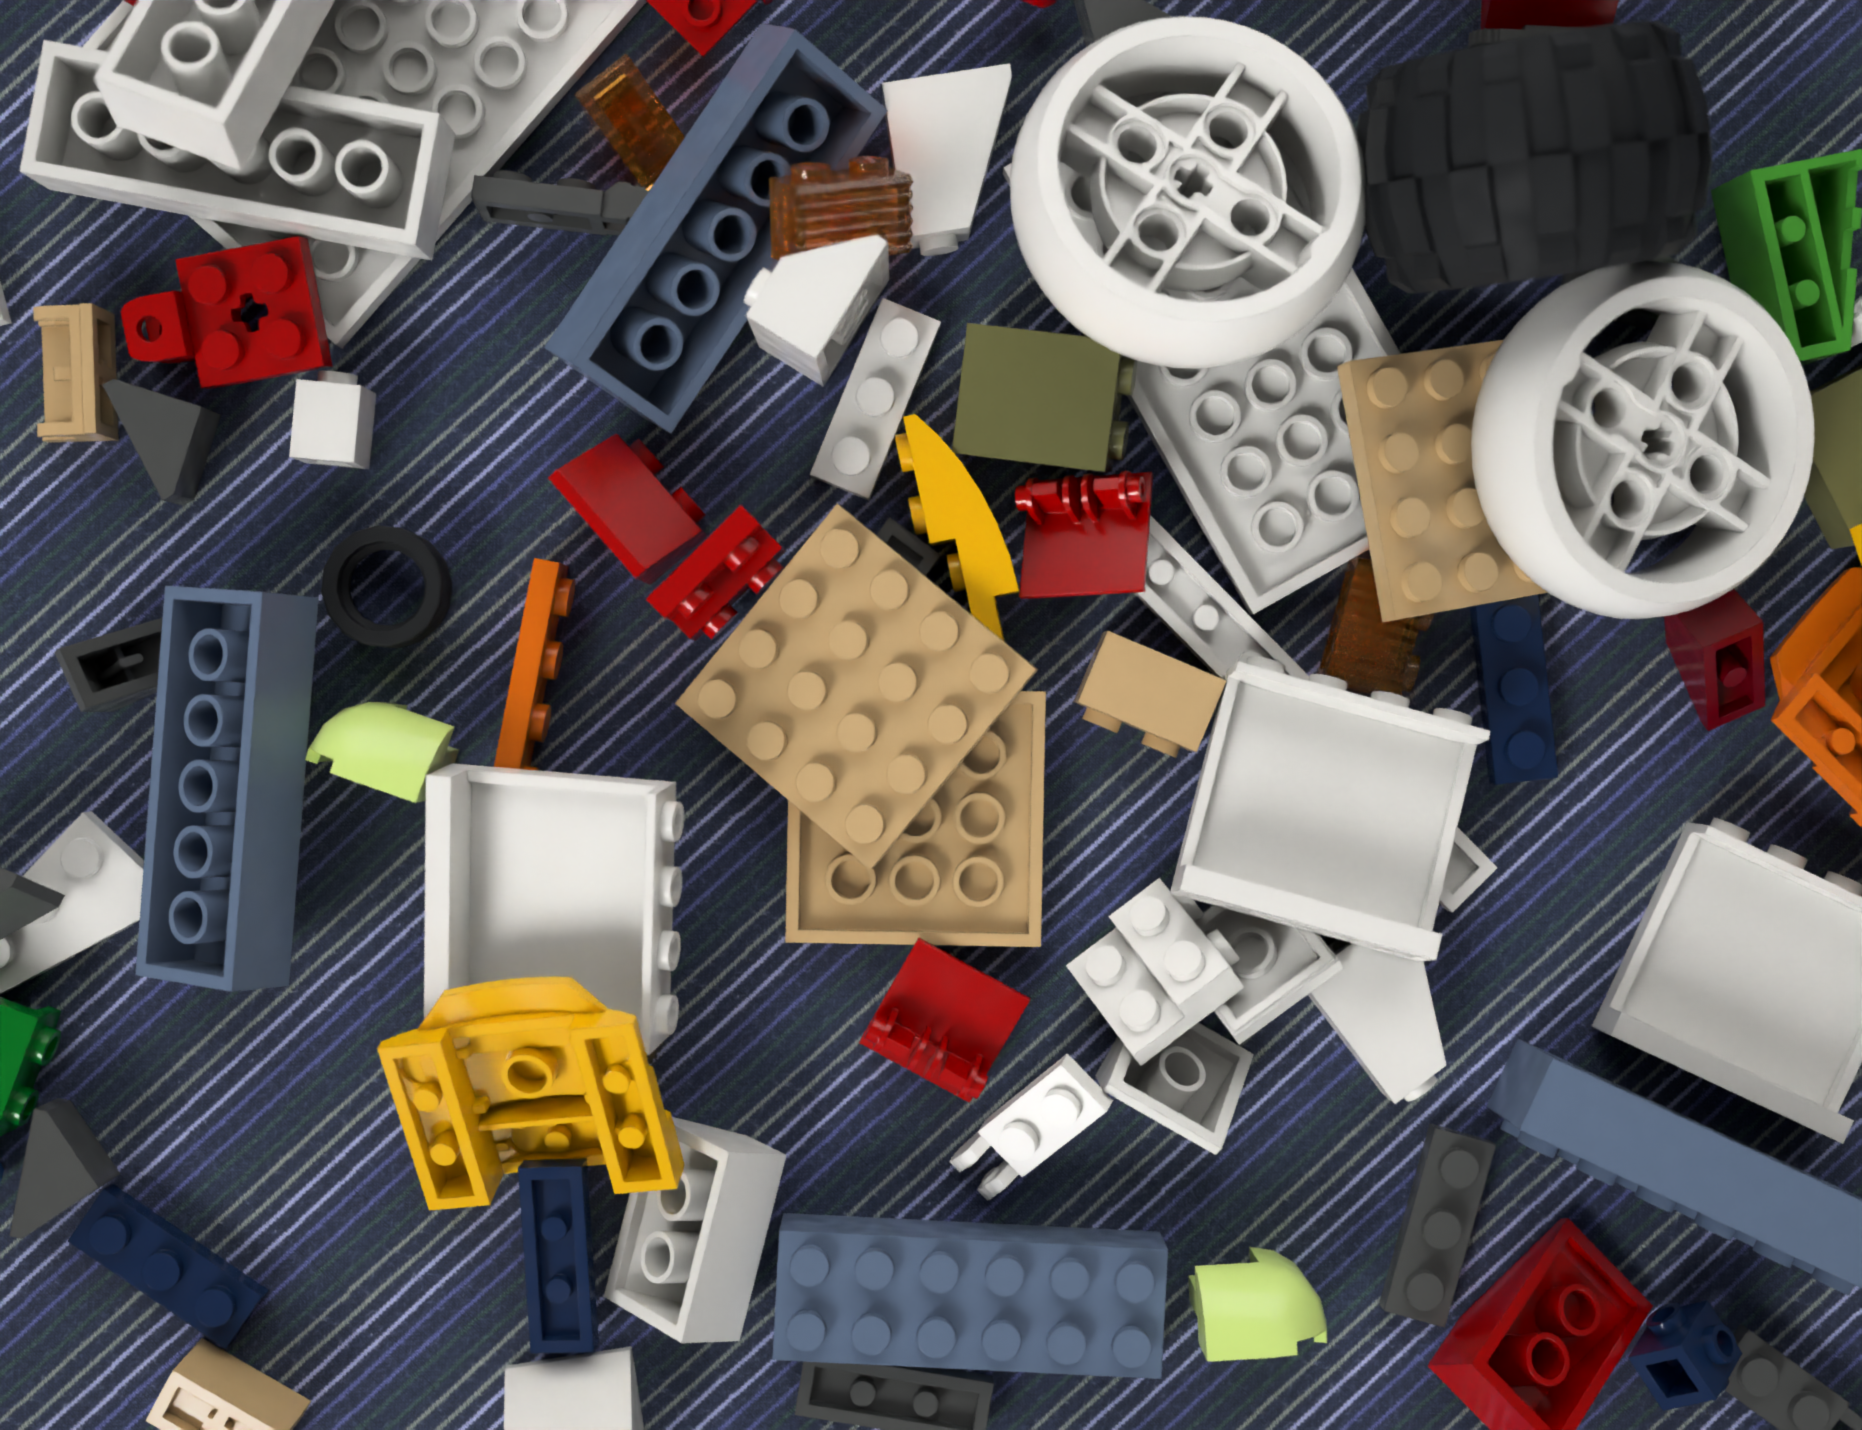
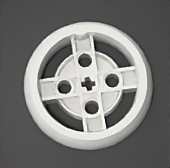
M1191 16L1157 18L1118 29L1093 42L1066 62L1044 86L1024 120L1012 157L1010 197L1014 230L1025 262L1043 293L1073 326L1092 340L1116 353L1152 365L1172 368L1224 366L1251 359L1285 343L1309 325L1339 292L1355 261L1365 226L1364 186H1367L1363 155L1354 125L1334 90L1310 64L1287 46L1256 30L1225 20ZM1154 92L1191 93L1161 97L1138 108L1123 100L1128 97ZM1268 132L1278 140L1296 165L1308 195L1311 219L1286 204L1287 178L1281 155ZM1211 137L1227 139L1234 146V149H1225L1218 146L1212 141ZM1120 152H1135L1145 160V163L1127 161L1121 156ZM1060 161L1090 180V198L1094 222L1101 240L1108 249L1103 259L1084 240L1066 207L1059 180ZM1185 190L1194 193L1190 199L1182 196ZM1232 222H1243L1250 225L1255 230L1257 236H1246L1239 233L1234 228ZM1144 236L1155 237L1165 244L1167 250H1151L1142 243L1140 238ZM1239 276L1263 291L1249 297L1220 302H1195L1159 294L1162 288L1176 291L1212 289L1227 284Z
M1642 261L1601 268L1567 282L1540 300L1514 326L1494 355L1483 379L1473 418L1471 448L1475 486L1481 508L1500 546L1534 583L1549 594L1586 611L1618 619H1645L1690 611L1719 598L1750 577L1768 559L1791 526L1802 503L1813 461L1814 415L1807 379L1796 352L1774 318L1749 294L1730 282L1699 268L1668 262ZM1644 309L1659 316L1646 342L1622 345L1595 358L1583 352L1595 335L1608 323L1628 310ZM1593 400H1594V402H1595V415H1594V418H1593V415H1592V408H1591V405H1592ZM1612 492L1614 493L1613 507H1611ZM1692 524L1697 525L1683 543L1668 556L1638 572L1625 573L1641 540L1662 537L1683 530Z

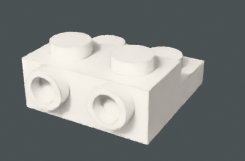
M1160 878L1108 916L1116 928L1066 965L1140 1066L1244 988L1231 968L1240 958L1227 940L1216 928L1208 935H1205L1195 923L1204 916L1195 901L1171 894Z

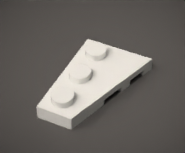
M92 811L83 812L22 876L65 896L58 908L0 940V994L13 990L71 959L76 954L98 942L129 928L140 920L144 860Z

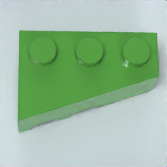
M1862 149L1750 170L1711 190L1731 284L1749 294L1774 318L1790 341L1800 360L1801 366L1851 350L1857 269L1850 268L1853 231L1861 229L1862 208L1855 207L1858 171L1862 170Z

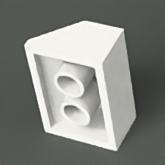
M872 235L781 257L773 272L763 268L755 277L744 298V303L750 306L746 317L759 348L824 387L890 280L888 242L878 235Z
M672 1117L685 1164L678 1188L629 1194L604 1297L680 1343L740 1341L786 1154L747 1135Z

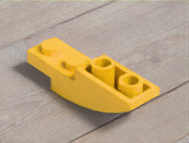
M916 414L904 416L906 433L895 435V441L903 473L914 470L919 495L908 498L916 535L928 533L929 542L932 546L956 541L958 552L946 555L954 592L966 590L971 614L1004 641L995 597L1018 593L1020 590L1012 560L1000 528L982 492L962 462L942 438Z

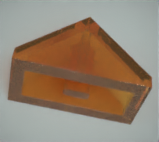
M624 54L574 95L588 120L641 187L645 186L646 190L649 191L685 136L627 54Z

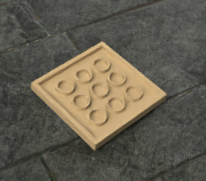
M1504 340L1353 360L1337 366L1382 622L1548 593L1534 583L1500 546L1481 508L1475 486L1471 448L1473 418L1483 379L1494 355Z
M836 504L675 704L871 870L876 867L1038 669L845 508Z
M1020 691L876 867L871 870L788 800L785 943L914 945L919 937L932 945L1041 947L1046 692Z

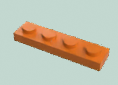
M538 558L533 560L494 767L539 771V768L530 765L535 741L542 743L545 741L550 724L551 705L542 703L547 679L556 680L562 661L563 642L555 641L559 616H569L575 593V580L567 578L569 566L559 562Z

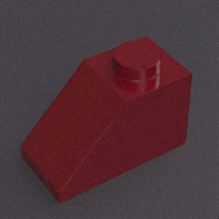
M1735 589L1690 611L1664 616L1667 646L1699 719L1707 731L1766 706L1763 621Z

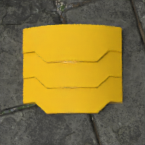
M571 977L505 979L444 990L418 1028L383 1040L377 1048L429 1211L491 1205L503 1174L518 1173V1167L524 1160L587 1158V1166L606 1165L614 1194L678 1188L685 1164L671 1112L664 1110L654 1068L649 1065L637 1017L622 1011L608 1009Z

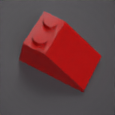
M1563 1218L1555 1223L1458 1319L1427 1366L1490 1430H1576L1653 1305L1569 1218Z

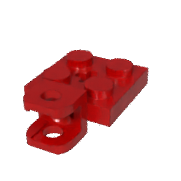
M296 236L175 259L182 292L173 290L138 297L126 303L121 309L128 352L132 358L139 361L171 364L196 361L201 388L214 389L333 367L308 238ZM253 296L255 303L265 304L268 308V316L259 319V330L255 332L251 331L249 323L242 322L241 309L245 307L246 300ZM144 320L146 323L149 341L142 334V324Z

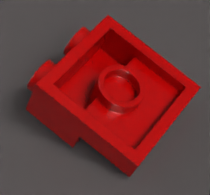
M740 505L646 600L665 619L671 620L689 639L696 641L705 633L713 640L739 614L732 605L749 588L758 595L782 572L784 567L777 560L786 551Z

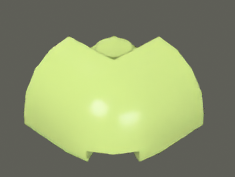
M366 702L344 708L325 722L310 745L305 760L316 764L333 761L330 770L331 774L418 803L426 801V775L451 763H455L459 749L448 746L455 726L406 710L408 705Z
M1249 1247L1250 1263L1195 1266V1275H1188L1189 1301L1197 1316L1199 1345L1207 1362L1298 1355L1297 1342L1313 1337L1314 1342L1327 1343V1322L1320 1297L1297 1265L1274 1250Z

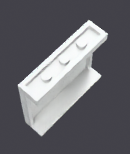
M1250 656L1247 658L1246 663L1237 661L1226 671L1224 680L1227 682L1219 698L1170 893L1418 962L1436 960L1442 934L1433 932V927L1477 745L1488 741L1491 731L1472 726L1473 718L1459 711L1435 708L1432 715L1410 709V700L1398 694L1373 691L1370 698L1346 691L1348 683L1336 677L1310 674L1309 680L1284 674L1285 665L1262 657Z
M454 763L427 774L425 811L424 1018L444 990L505 979L571 977L608 1009L622 1011L637 1017L646 1055H650L669 1035H672L678 1021L679 1003L676 995H670L671 971L676 969L680 956V935L677 931H672L673 907L677 906L682 891V872L679 867H674V842L679 841L684 825L683 805L681 802H676V782Z
M1714 817L1710 826L1687 822L1592 1027L1843 1144L1854 1120L1838 1112L1862 1063V884L1831 871H1828L1825 878L1822 879L1804 870L1808 861L1806 858L1773 844L1770 845L1767 852L1746 843L1750 832L1722 819Z

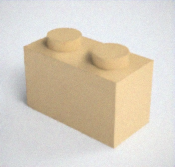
M1105 631L1102 632L1073 702L1087 708L1082 719L1115 733H1118L1122 723L1145 732L1141 744L1177 758L1180 748L1197 752L1227 681L1113 632Z

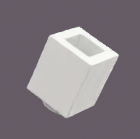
M318 371L317 381L296 379L289 457L307 464L369 469L376 394L362 385H357L358 376L350 373Z

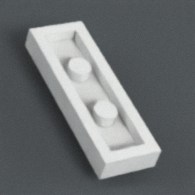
M885 298L881 299L810 472L811 477L870 500L895 435L941 327V321Z

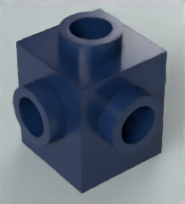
M1708 1300L1682 1307L1678 1303H1669L1658 1308L1647 1318V1327L1628 1356V1359L1663 1411L1717 1400L1720 1393L1729 1385L1728 1378L1742 1355V1351L1738 1347L1732 1331L1722 1323Z

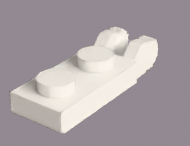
M1066 1054L984 1121L979 1131L954 1153L950 1163L961 1172L975 1164L986 1150L992 1146L1004 1161L998 1167L991 1169L983 1177L977 1189L987 1201L991 1200V1198L1003 1191L1018 1175L1024 1177L1105 1114L1113 1099Z

